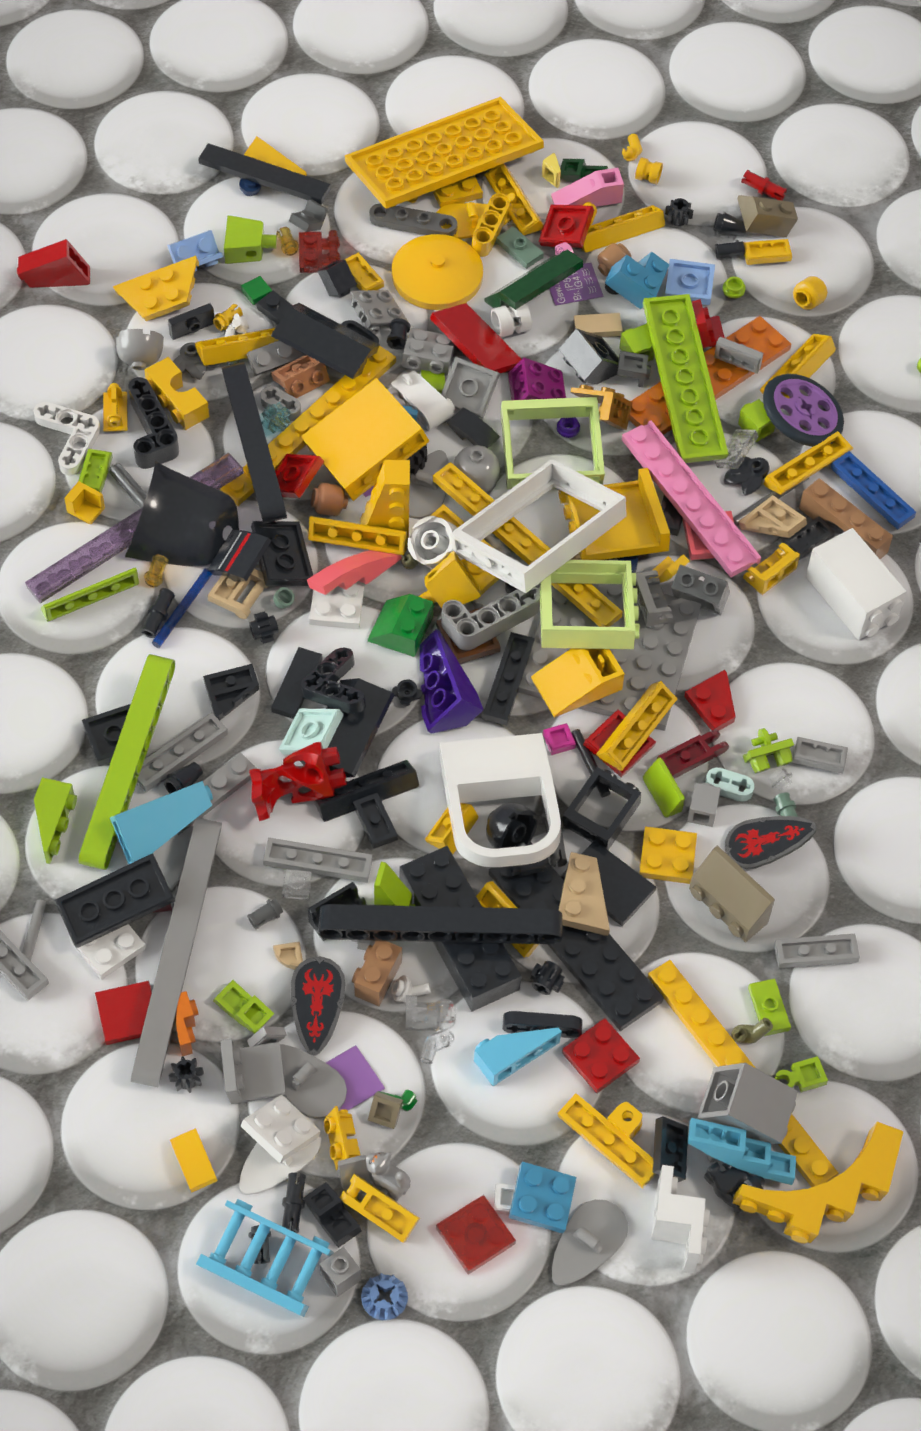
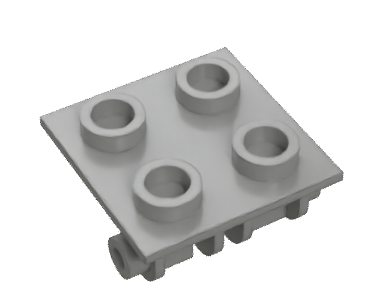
M388 290L350 291L353 297L351 300L352 307L356 310L362 323H365L366 328L373 334H378L380 326L382 324H390L393 319L401 318L408 321Z

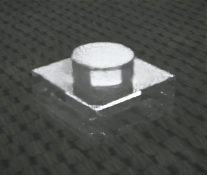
M285 869L282 898L309 900L312 872Z

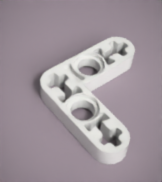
M41 402L37 404L33 410L37 424L71 434L58 461L60 471L63 474L69 476L77 474L84 464L88 449H92L100 434L99 420L93 415L53 403ZM65 417L73 419L69 424L61 423V420ZM76 442H84L86 444L85 447L80 449L73 447Z

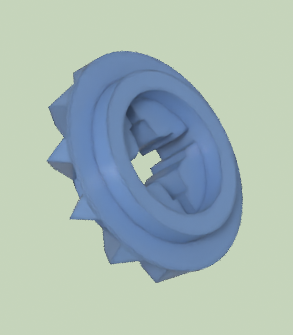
M381 1273L374 1278L370 1277L362 1289L361 1301L365 1311L373 1318L391 1320L404 1311L408 1301V1292L403 1281L397 1279L394 1274L384 1275ZM378 1288L385 1293L392 1290L390 1294L391 1304L384 1299L377 1301L379 1298Z

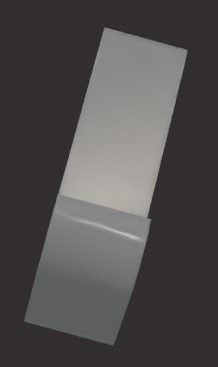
M535 586L527 593L517 589L471 614L460 601L449 600L442 606L441 626L458 648L462 650L474 649L535 616L540 610V589Z

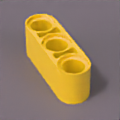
M496 193L492 195L474 230L471 246L480 257L489 255L496 242V237L499 236L507 219L510 199L505 194Z

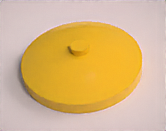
M443 234L424 235L407 242L398 250L392 262V281L397 292L409 303L424 309L443 310L467 303L477 294L483 281V264L477 251L459 238Z

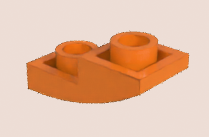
M187 991L180 994L176 1014L177 1033L182 1056L193 1054L191 1043H195L196 1040L192 1027L196 1026L194 1016L199 1015L194 999L189 1000Z

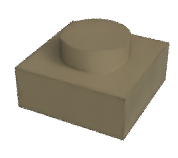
M377 1091L372 1101L368 1121L394 1129L397 1125L403 1100Z

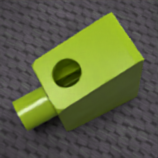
M227 216L224 242L225 264L261 261L263 248H277V235L264 234V223L262 221Z

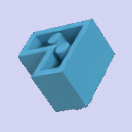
M650 252L639 262L626 255L611 267L605 284L636 307L642 309L644 298L657 296L670 264L653 252Z

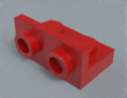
M701 299L692 301L703 348L716 347L719 337L725 338L720 317L718 315L710 317L708 307H702Z

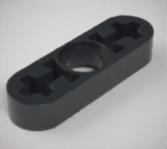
M509 1011L503 1014L502 1029L512 1034L558 1027L562 1031L561 1037L576 1038L582 1035L583 1020L574 1015Z

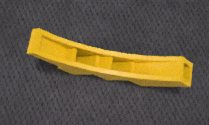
M876 1122L869 1130L863 1148L853 1164L828 1182L808 1189L793 1191L764 1190L742 1184L735 1193L733 1204L739 1205L743 1211L749 1213L758 1212L766 1215L770 1221L776 1223L785 1222L786 1226L783 1234L791 1236V1239L798 1243H811L819 1235L823 1215H826L828 1219L835 1222H846L854 1214L859 1194L864 1199L870 1201H881L887 1195L904 1131Z

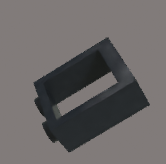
M596 767L563 814V826L590 842L597 841L609 850L640 805L641 792L632 783H624L617 779L613 772L606 769L603 771ZM598 782L628 800L608 830L578 813Z

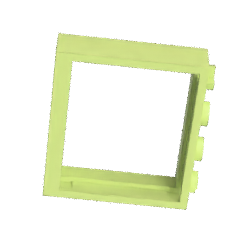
M597 397L502 401L500 413L507 489H512L532 474H514L509 420L589 417L594 470L576 472L603 485L605 471Z
M569 560L539 583L541 648L634 649L635 639L640 637V624L635 623V621H638L639 608L634 606V603L637 604V588H633V586H636V573H632L631 561ZM551 583L622 584L625 627L553 626Z

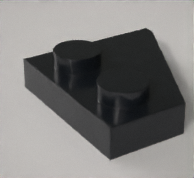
M253 664L203 676L213 713L219 721L259 690V682Z

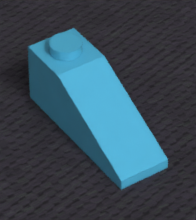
M557 1027L497 1035L491 1040L485 1039L475 1048L474 1062L492 1086H495L559 1044L562 1031Z

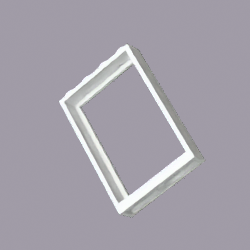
M551 459L451 532L452 552L455 551L461 558L527 593L627 516L626 497ZM553 487L600 511L529 566H525L481 542V540Z

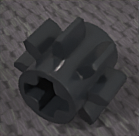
M683 198L671 200L670 206H666L665 215H668L667 222H671L675 226L688 225V219L693 218L694 210L691 209V202L688 203Z
M265 611L254 614L255 620L249 622L253 639H260L263 644L274 641L273 635L279 633L274 615L268 616Z
M545 961L543 966L536 963L531 972L530 980L534 981L532 986L536 991L544 995H550L552 990L557 993L560 991L565 976L561 975L562 969L559 965L551 961Z
M182 1056L181 1061L177 1064L171 1063L172 1070L175 1073H171L168 1076L170 1082H176V1091L182 1088L187 1089L191 1093L192 1088L196 1085H202L198 1076H202L204 1071L203 1067H197L196 1058L190 1061L185 1060L184 1056Z

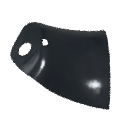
M155 461L148 493L125 557L182 566L210 565L225 542L223 538L224 528L230 526L232 530H239L237 506L234 500L224 492ZM211 521H215L214 529L209 527Z

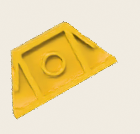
M195 255L117 284L113 288L145 321H149L190 305L191 290L195 284L194 273L196 266H199V260Z

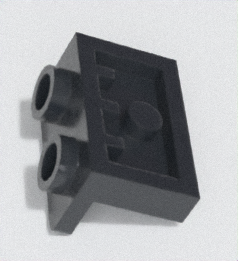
M664 1116L655 1120L653 1173L660 1175L662 1165L674 1166L673 1177H678V1182L686 1180L689 1126Z

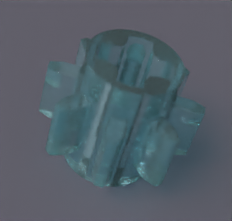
M280 402L276 405L269 404L261 413L265 419L261 423L273 434L276 431H284L289 426V423H291L288 418L291 412L286 407H283Z

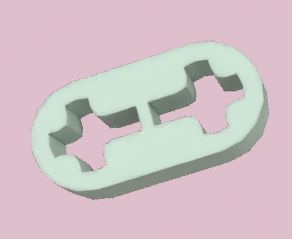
M717 767L709 770L706 775L705 783L721 788L720 796L744 802L751 799L753 795L754 782L748 776ZM716 777L721 779L719 784L714 783ZM741 785L746 786L744 792L739 791Z

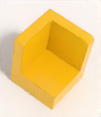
M80 481L64 498L67 513L88 524H92L105 509L103 494Z

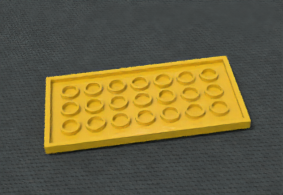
M500 96L345 155V163L387 209L449 184H454L480 172L495 168L498 165L513 161L524 155L534 153L544 148V140Z

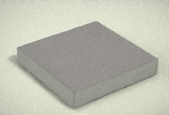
M455 357L441 395L445 399L449 398L455 408L461 410L464 407L476 416L484 418L500 373Z

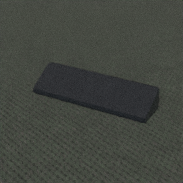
M404 760L347 781V785L334 789L333 797L313 801L321 818L326 822L355 811L353 801L378 793L381 801L418 788L417 772L408 760Z

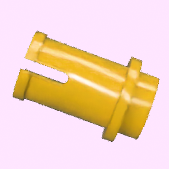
M232 304L224 312L215 315L213 324L218 330H226L232 323L236 313L240 317L243 316V312L240 307L237 308V304Z

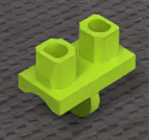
M765 728L759 729L758 738L751 739L753 746L761 745V747L749 750L747 754H744L745 763L750 761L755 774L770 769L767 756L774 755L777 767L790 764L793 761L790 750L794 746L792 738L771 744V741L778 740L777 733L769 734Z

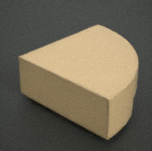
M300 942L273 945L275 957L285 967L295 970L303 962Z

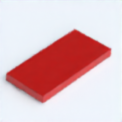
M467 303L432 312L430 320L472 363L501 374L512 370L522 360Z

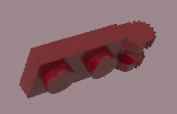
M714 729L659 755L657 759H663L675 779L712 760L714 757L716 758L729 749V745L723 741L711 748L708 746L720 737L719 731Z

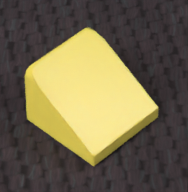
M552 153L543 160L542 177L558 188L560 187L561 170L555 153Z

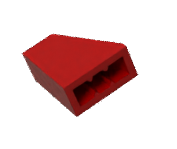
M67 239L18 257V277L24 280L30 288L83 286L90 284L89 264Z

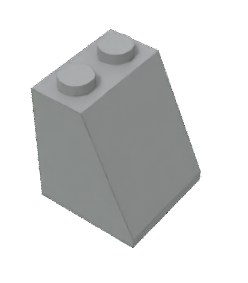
M747 1063L714 1067L697 1119L747 1130L746 1138L771 1144H780L787 1134V1125L791 1113L796 1106L795 1100L798 1091Z

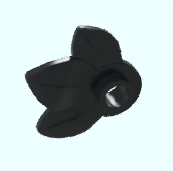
M747 456L736 457L729 461L732 468L726 472L723 481L724 484H741L743 494L747 496L762 486V481L770 470L769 463L761 457L753 459Z

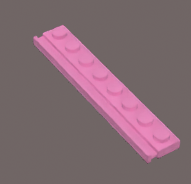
M649 421L645 426L641 425L622 434L623 443L642 467L648 468L653 481L730 578L747 570L751 565L760 563L761 556L652 421Z

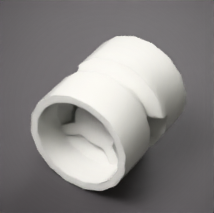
M527 304L522 305L516 310L510 306L509 308L501 306L491 310L494 331L501 338L512 335L514 331L522 333L532 329V319Z

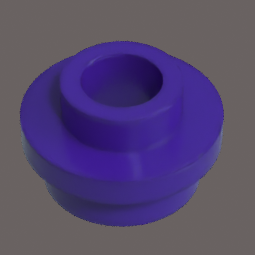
M576 417L561 418L557 422L556 429L559 435L565 438H572L579 434L580 423Z

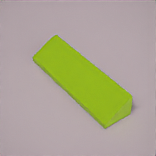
M136 567L44 604L41 606V611L48 622L139 584Z

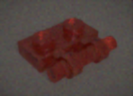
M330 230L328 233L329 237L322 238V232H299L300 273H318V270L323 268L322 265H329L336 260H341L340 253L338 252L340 238L336 230ZM322 250H329L328 254H322Z

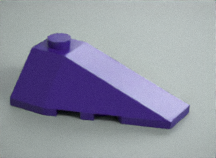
M435 629L419 645L420 671L424 673V684L421 685V691L425 696V705L421 706V714L427 731L431 734L467 726L484 710L471 681L440 631Z

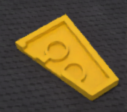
M258 136L255 137L244 154L248 157L307 176L306 171Z

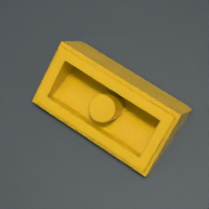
M460 803L466 834H468L479 816L471 804ZM447 807L426 836L425 841L438 849L448 846L451 853L454 854L457 849L454 843Z

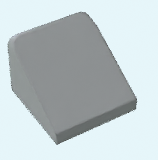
M366 1155L339 1160L338 1174L343 1190H348L351 1185L350 1180L354 1174L359 1175L370 1183Z

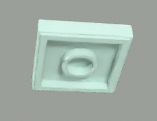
M299 708L279 750L283 755H290L315 742H321L323 749L328 748L344 714L340 709Z

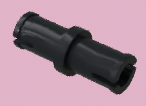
M161 588L154 605L150 606L148 610L149 615L140 630L144 636L155 638L162 621L167 619V611L172 600L175 598L174 592L169 589Z
M297 1173L288 1174L286 1197L282 1200V1206H284L282 1227L290 1229L291 1222L290 1231L299 1233L301 1209L305 1208L303 1194L306 1175L300 1173L298 1178Z

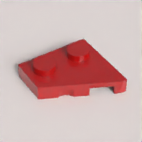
M726 670L685 691L684 697L711 731L714 729L719 731L735 722L736 716Z

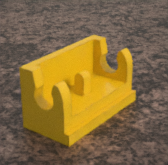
M781 543L779 548L775 550V553L755 568L749 567L743 579L763 595L797 569L800 554L794 552L785 543Z

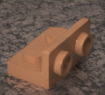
M304 355L271 372L273 381L281 385L286 393L295 398L326 384L330 380L325 364L308 355Z

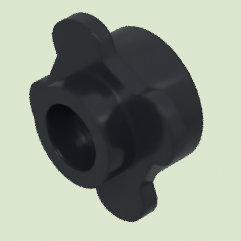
M410 679L402 680L392 689V693L399 698L402 706H409L413 700L422 697V691L417 689L416 683Z

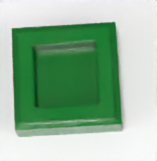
M261 276L241 285V291L252 305L257 304L258 301L272 291Z

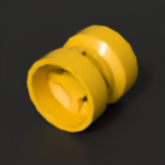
M641 157L637 165L635 179L641 181L646 179L650 183L657 185L661 177L663 163L657 161L652 163L648 159Z

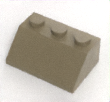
M718 845L693 874L689 887L693 897L706 904L712 915L727 924L730 932L734 936L740 937L745 943L769 922L775 899Z

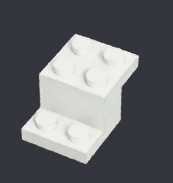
M662 1165L656 1190L651 1239L685 1244L683 1272L695 1273L697 1264H702L703 1255L706 1253L707 1237H705V1232L709 1223L710 1209H705V1198L677 1195L678 1177H673L674 1166Z

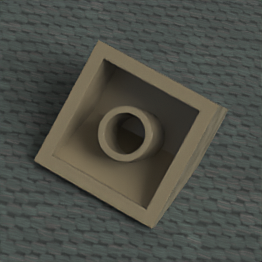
M744 195L737 197L746 232L787 237L798 220L793 202Z

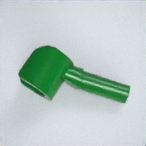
M405 1090L401 1097L381 1092L402 1099L401 1109L404 1111H410L417 1103V1099H415L416 1094L410 1090Z

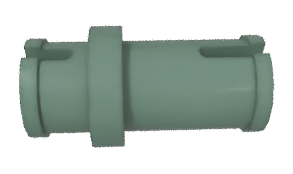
M788 792L780 793L773 798L778 815L798 817L795 811L797 806L790 799Z

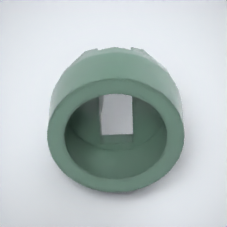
M287 587L279 588L274 594V604L280 609L289 608L295 600L293 591Z

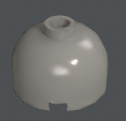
M143 329L122 330L116 336V349L119 358L125 364L132 366L134 370H144L146 367L155 364L161 357L164 337L160 333L151 330L150 335L143 334Z
M480 445L468 446L455 457L454 465L483 491L488 492L496 486V482L500 478V465L498 458L490 449Z

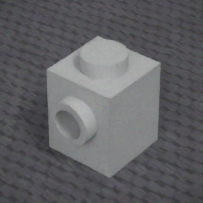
M695 783L694 791H688L685 807L690 808L687 822L713 827L721 788L709 783Z

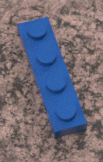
M850 451L832 462L830 469L897 530L915 518L916 511Z

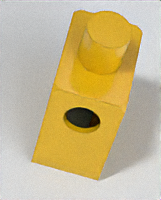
M453 551L425 576V586L428 590L418 596L433 601V604L437 602L442 608L443 604L449 600H457L462 604L481 597V589L458 555Z

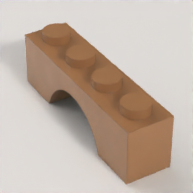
M820 478L803 491L799 509L814 520L820 516L823 520L833 522L844 532L853 528L879 559L888 553L893 535Z

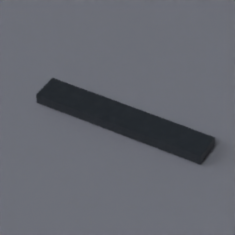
M210 143L206 145L198 158L201 165L305 200L312 199L321 205L331 190V184Z

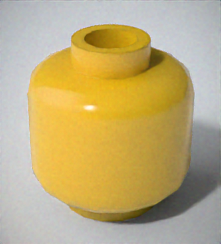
M809 276L794 287V300L801 308L811 310L825 301L828 293L827 287L820 278Z

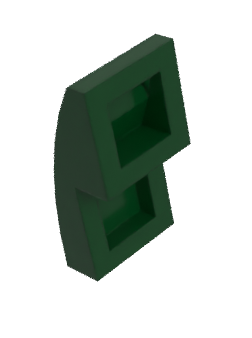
M563 159L560 167V178L574 183L595 171L608 169V166L586 165L585 159Z

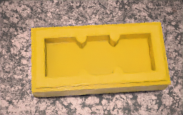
M788 239L743 242L747 265L788 262L792 260Z
M359 252L344 259L357 283L356 287L359 290H379L384 287L383 279Z

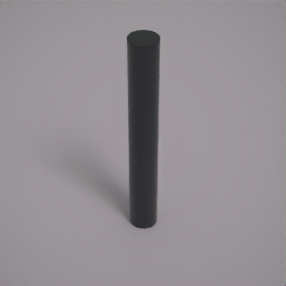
M576 729L571 733L591 775L598 766L591 751L583 745L585 739L580 729ZM600 782L597 783L596 787L602 798L611 794L605 785Z

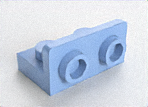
M212 230L167 245L173 263L196 255L199 260V266L205 264V267H209L219 263L218 259L223 257L222 252L218 251Z

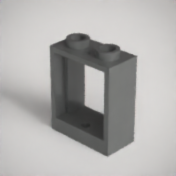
M683 565L679 566L671 586L674 597L700 603L702 609L719 615L722 614L730 594L728 581ZM703 576L705 580H699V577Z

